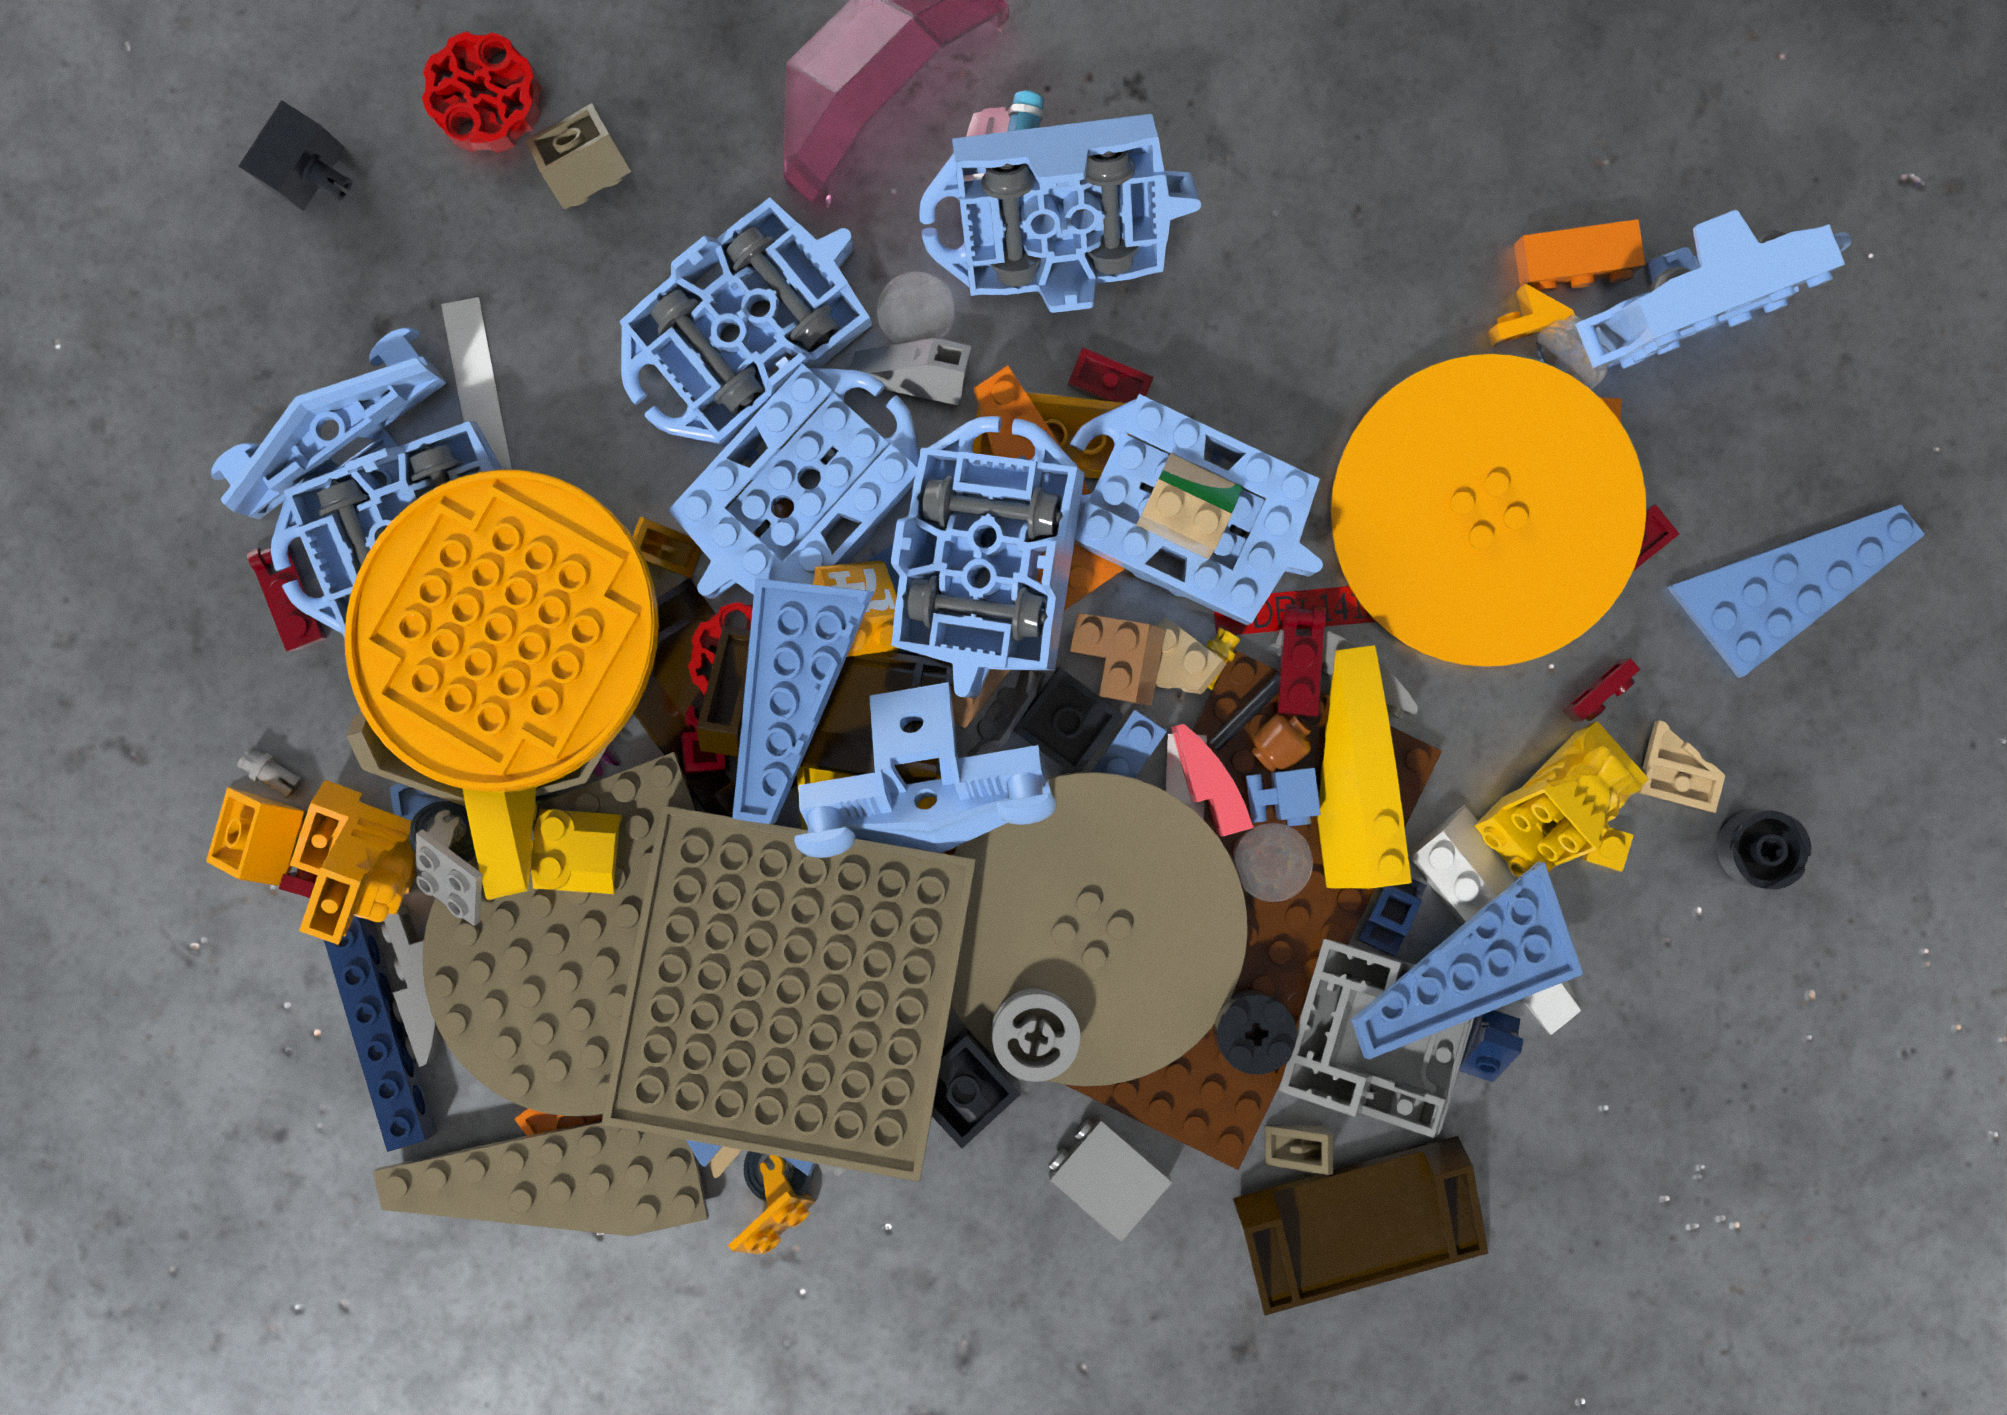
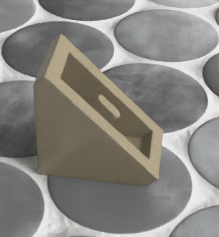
M1266 1125L1265 1165L1325 1175L1333 1174V1134L1325 1125Z

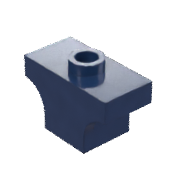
M1411 878L1412 883L1382 887L1358 941L1395 957L1414 921L1427 885Z
M1496 1010L1475 1017L1459 1072L1494 1082L1522 1052L1523 1038L1519 1037L1521 1019Z

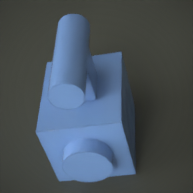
M1315 768L1271 772L1272 788L1263 789L1261 774L1246 776L1252 823L1267 821L1265 806L1274 804L1276 819H1287V826L1311 824L1310 816L1321 815Z

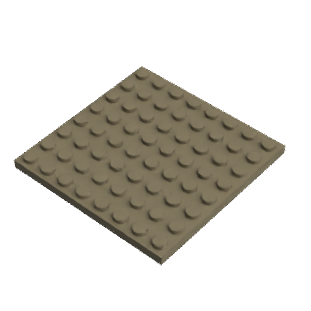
M661 805L601 1124L920 1182L976 859L855 839L853 846L839 855L823 858L810 857L801 853L794 842L796 835L807 834L808 830L732 819L733 817Z

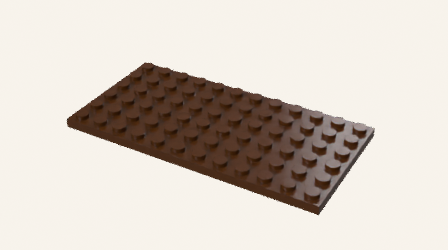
M1234 649L1235 657L1232 661H1227L1192 731L1196 735H1207L1208 741L1278 670ZM1321 691L1318 716L1296 715L1311 730V733L1307 735L1311 743V751L1292 769L1315 768L1318 798L1321 782V764L1324 757L1326 722H1328L1330 696ZM1278 694L1219 752L1208 742L1206 744L1219 758L1234 780L1245 802L1250 819L1246 776L1261 774L1263 789L1272 788V771L1266 768L1254 755L1252 750L1256 746L1253 737L1263 725L1277 714ZM1282 714V715H1285L1286 717H1288L1289 719H1291V718L1294 716V715ZM1390 726L1404 827H1406L1442 751ZM1204 800L1203 820L1216 834L1208 802ZM1274 804L1265 806L1267 821L1252 823L1253 828L1226 836H1218L1230 855L1238 873L1247 911L1246 952L1241 974L1233 994L1243 990H1260L1272 995L1289 1010L1297 1030L1323 940L1328 939L1349 944L1375 888H1326L1317 816H1310L1311 824L1287 826V819H1276ZM1253 1023L1252 1030L1245 1032V1034L1249 1035L1252 1040H1256L1257 1035L1262 1033L1263 1029L1256 1023ZM1212 1027L1196 1045L1181 1057L1146 1076L1104 1086H1066L1239 1170L1281 1084L1286 1064L1267 1074L1254 1075L1244 1073L1234 1068L1221 1054L1214 1041Z

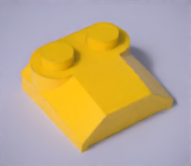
M540 809L534 829L531 862L533 889L616 894L614 882L619 825L622 821V815Z

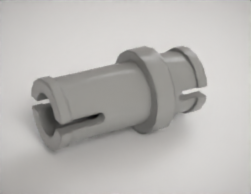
M254 746L249 747L245 752L246 755L253 759V762L241 757L237 764V767L249 773L250 779L255 782L258 780L262 781L282 794L286 799L295 791L284 785L282 780L287 781L296 788H298L302 781L301 777L294 775L273 761V755L268 752L263 754Z

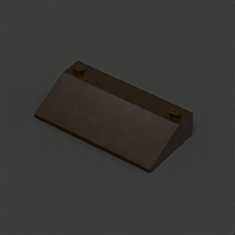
M690 578L656 598L659 623L656 655L646 689L637 708L633 712L663 755L672 752L677 753L683 772L681 736L683 733L692 732V729L685 722V712L689 706H694V715L699 720L705 697L700 688L693 684L688 664L691 661L693 649L691 639L700 623L708 621L716 614L702 594L698 592L697 587ZM711 646L709 650L716 653L717 647ZM707 658V668L702 670V675L710 677L713 664ZM725 755L726 770L723 773L685 774L691 793L706 813L733 817L738 766L737 756ZM797 774L790 788V791L798 785Z
M728 626L722 627L697 724L700 751L739 756L751 630ZM893 652L846 657L800 767L856 776L875 773L870 696L947 682L952 694L954 682L952 663ZM909 722L903 731L907 733L916 732L921 729L923 722ZM939 758L898 764L895 765V769L906 784L937 780L940 762Z
M1458 1136L1336 1169L1330 1175L1318 1174L1233 1198L1239 1227L1264 1316L1489 1254L1473 1164Z

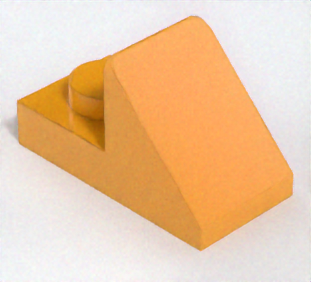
M1524 284L1516 291L1523 317H1521L1518 311L1497 318L1498 324L1488 331V335L1493 347L1566 325L1575 318L1573 309Z

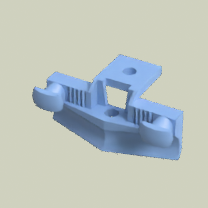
M404 327L385 335L373 347L369 359L371 365L378 366L385 363L387 367L296 396L261 445L258 443H242L224 452L211 469V476L214 480L226 478L231 485L221 498L223 504L233 512L259 520L284 502L285 494L283 490L314 479L321 474L324 475L343 468L345 463L384 448L399 446L386 427L447 383L433 363L426 357L420 356L411 344L420 336L419 331L415 328ZM328 420L337 421L339 425L338 435L332 440L325 441L321 436L322 425ZM357 437L369 438L373 441L341 466H338L331 458L333 454ZM399 459L379 466V469L370 472L371 475L383 473L387 478V485L398 482Z
M947 682L870 696L875 773L798 785L799 809L808 826V833L796 835L794 842L801 853L817 858L831 857L846 852L853 846L855 839L944 853L1006 823L1023 825L1040 822L1055 812L1057 800L1051 793L1038 745L958 758L952 694ZM909 722H923L921 729L916 732L907 733L903 731ZM939 758L942 779L906 785L895 769V765ZM925 797L937 798L935 805L929 809L917 807L919 801Z

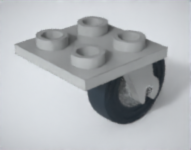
M451 801L429 804L416 813L409 831L410 845L416 855V883L425 894L433 895L444 903L455 917L463 918L475 926L480 922L482 873L467 863L476 856L466 807Z

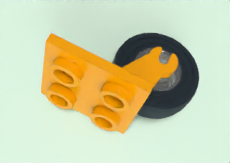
M748 1151L744 1160V1178L751 1192L762 1201L767 1202V1209L728 1244V1247L732 1252L766 1254L780 1243L781 1238L779 1236L789 1226L794 1228L809 1216L810 1212L808 1209L816 1201L812 1196L807 1195L806 1191L812 1183L815 1167L811 1176H807L784 1157Z

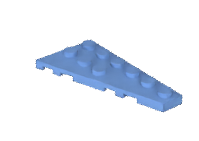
M755 579L732 819L765 824L776 823L874 591Z

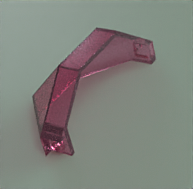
M849 0L786 63L783 175L787 185L791 182L810 202L818 195L826 201L830 197L827 186L828 180L866 123L941 48L988 21L999 29L1009 19V5L1004 0Z

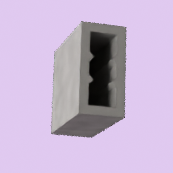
M1099 1114L1094 1121L1088 1118L1074 1134V1137L1078 1140L1068 1151L1062 1148L1049 1163V1167L1052 1168L1049 1172V1178L1055 1186L1122 1242L1173 1182L1166 1171Z

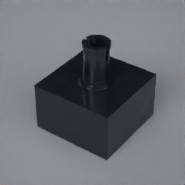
M283 100L279 102L238 165L263 186L302 211L305 210L318 188L323 189L336 200L341 201L347 194L334 184L337 183L348 191L351 190L353 184L351 178L342 175L332 168L345 147L322 125Z

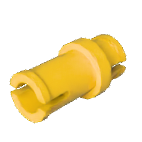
M1219 628L1214 640H1209L1205 647L1227 663L1228 660L1232 661L1236 654L1233 651L1241 639ZM1221 672L1211 682L1207 689L1213 690L1214 684L1216 683Z

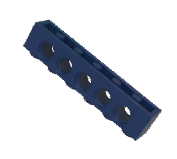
M354 916L346 936L342 937L339 945L324 940L385 1147L387 1152L425 1141L436 1134L437 1130L416 1060L410 1057L406 1048L405 1039L408 1035L404 1023H400L397 1020L393 1011L392 1003L395 1000L393 995L395 990L374 921Z

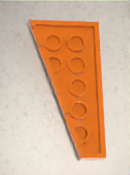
M1008 365L974 387L981 417L998 416L1002 418V426L999 433L986 432L993 456L1017 459L1024 455L1030 460L1034 457L1035 447L1033 443L1026 437L1012 434L1014 419H1022L1037 424L1063 450ZM1083 481L1082 494H1090L1091 491ZM1074 544L1064 611L1125 568ZM1038 569L1037 581L1042 583L1044 569Z

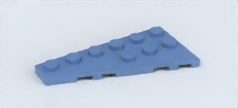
M1897 505L1667 586V588L1735 675L1740 678L1756 668L1925 534L1902 505Z
M1545 862L1534 864L1351 1019L1364 1058L1372 1059L1583 975Z

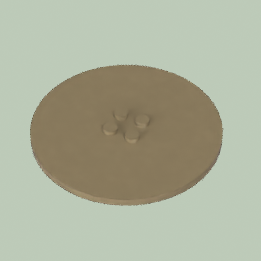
M1074 772L1056 775L1048 778L1051 793L1057 800L1056 809L1052 815L1032 824L1018 825L1006 823L955 847L952 853L953 856L976 859V866L951 1006L970 1033L996 1056L991 1040V1024L994 1014L1001 1003L1010 995L1024 989L1039 988L1051 991L1064 999L1072 1009L1079 1024L1081 1037L1078 1054L1070 1067L1061 1075L1047 1081L1075 1086H1104L1127 1082L1146 1076L1175 1061L1196 1045L1215 1024L1220 1009L1231 998L1235 990L1245 957L1247 911L1244 893L1231 857L1219 837L1193 809L1174 795L1137 778L1115 773ZM1042 1008L1028 1009L1021 1012L1013 1021L1019 1022L1026 1015H1035L1037 1020L1035 1030L1032 1033L1026 1032L1031 1042L1029 1054L1022 1050L1019 1041L1015 1038L1008 1041V1046L1014 1054L1022 1059L1029 1061L1043 1060L1051 1056L1057 1048H1051L1048 1053L1042 1056L1036 1055L1034 1050L1037 1037H1044L1040 1029L1041 1017L1044 1016L1050 1022L1054 1031L1061 1030L1063 1024L1059 1017L1049 1010Z

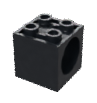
M966 1027L944 1047L932 1113L935 1121L961 1149L1021 1095L1020 1081L1010 1074L1000 1064L997 1057L986 1049Z

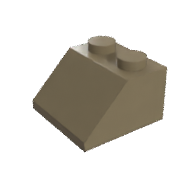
M592 103L526 140V144L540 173L564 210L571 206L585 203L593 193L604 187L618 184L625 175L631 172Z

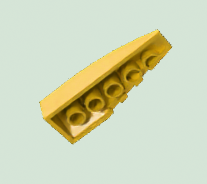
M1375 645L1335 650L1329 697V715L1325 730L1324 757L1320 772L1319 806L1321 815H1317L1326 888H1379L1409 884L1412 882L1403 811Z
M537 787L511 792H479L463 789L479 871L482 873V884L487 900L528 891L533 841L531 840L533 820H536L537 804L535 803Z

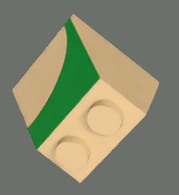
M1170 453L1136 525L1209 559L1224 533L1243 487Z

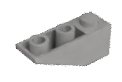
M929 338L855 351L849 370L871 374L886 385L883 390L960 406L968 378L972 346L938 338Z

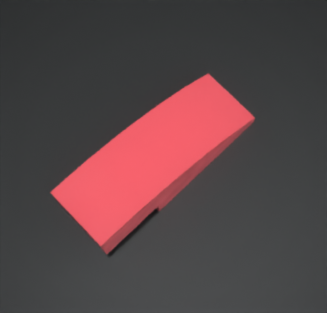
M1185 724L1171 727L1191 802L1207 800L1217 836H1226L1253 828L1245 802L1234 780L1219 758Z

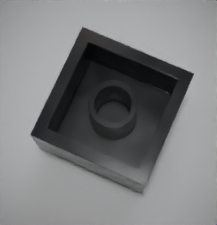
M1058 666L1040 690L1039 695L1029 705L1013 731L1033 746L1038 745L1042 753L1069 773L1081 772L1124 714Z

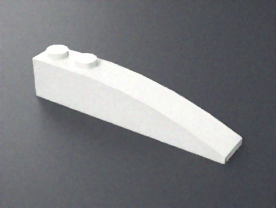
M1465 805L1407 850L1409 861L1461 925L1465 924L1518 879L1511 873L1508 864L1497 851L1490 848L1484 842L1481 833L1474 827L1478 822ZM1568 981L1521 999L1550 1035L1581 1011Z

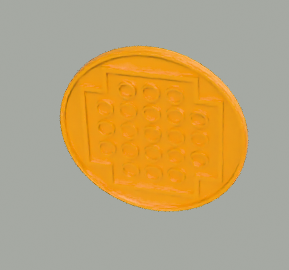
M1501 354L1470 355L1432 365L1411 375L1388 391L1364 415L1350 436L1336 469L1330 505L1331 533L1340 569L1349 588L1366 612L1385 631L1405 645L1443 661L1483 667L1505 666L1539 658L1564 647L1584 634L1611 608L1626 586L1640 554L1646 522V491L1637 453L1627 432L1616 415L1591 389L1571 375L1533 359Z
M501 469L459 477L434 488L408 505L379 535L364 559L351 591L344 634L346 664L354 696L365 719L383 744L401 761L433 780L453 787L479 792L520 791L555 781L577 770L599 754L622 730L637 708L650 678L657 650L659 623L654 583L647 562L628 529L606 506L580 488L559 478L525 470Z

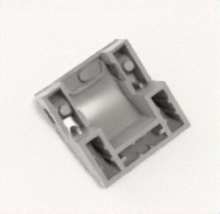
M1324 939L1298 1024L1296 1045L1290 1060L1286 1064L1279 1091L1354 1117L1364 1114L1434 1138L1436 1135H1440L1474 1018L1372 1059L1364 1058L1351 1019L1416 964L1352 945Z

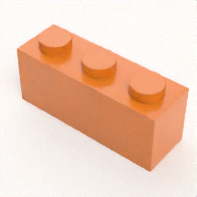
M1639 219L1523 235L1514 244L1520 287L1527 284L1542 293L1554 291L1557 289L1558 284L1571 283L1572 288H1582L1595 284V279L1609 277L1610 283L1633 279V274L1645 266Z

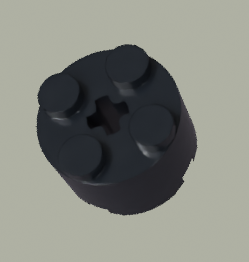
M1752 809L1740 812L1733 816L1719 830L1716 836L1717 852L1721 866L1732 879L1747 886L1774 890L1788 887L1802 877L1806 870L1804 868L1808 856H1811V841L1804 826L1795 818L1778 811ZM1766 842L1767 847L1762 850L1764 855L1762 856L1760 850L1763 848L1762 843Z
M1243 990L1232 994L1231 998L1220 1009L1213 1025V1037L1221 1054L1234 1068L1244 1073L1260 1075L1273 1072L1290 1060L1296 1045L1297 1030L1291 1013L1275 997L1260 990ZM1253 1023H1256L1263 1029V1032L1257 1035L1256 1040H1252L1249 1035L1245 1034V1032L1252 1030Z

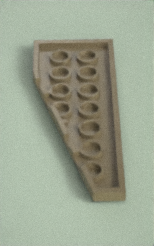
M602 1120L379 1167L373 1171L381 1210L623 1236H634L708 1220L709 1217L698 1161L685 1139L602 1125Z

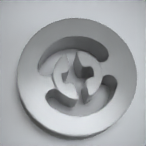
M1039 988L1018 991L1006 998L994 1014L991 1024V1040L994 1052L1000 1064L1010 1074L1019 1079L1031 1082L1053 1079L1070 1067L1079 1051L1081 1036L1077 1019L1067 1002L1051 991ZM1032 1008H1042L1051 1011L1059 1017L1063 1024L1061 1030L1054 1031L1050 1022L1044 1016L1041 1017L1040 1029L1044 1037H1037L1034 1046L1037 1056H1042L1053 1047H1056L1057 1050L1048 1058L1039 1061L1022 1059L1014 1054L1008 1046V1041L1015 1038L1019 1041L1022 1050L1029 1054L1031 1042L1026 1032L1032 1033L1035 1030L1037 1021L1035 1015H1026L1019 1022H1014L1013 1020L1021 1012Z

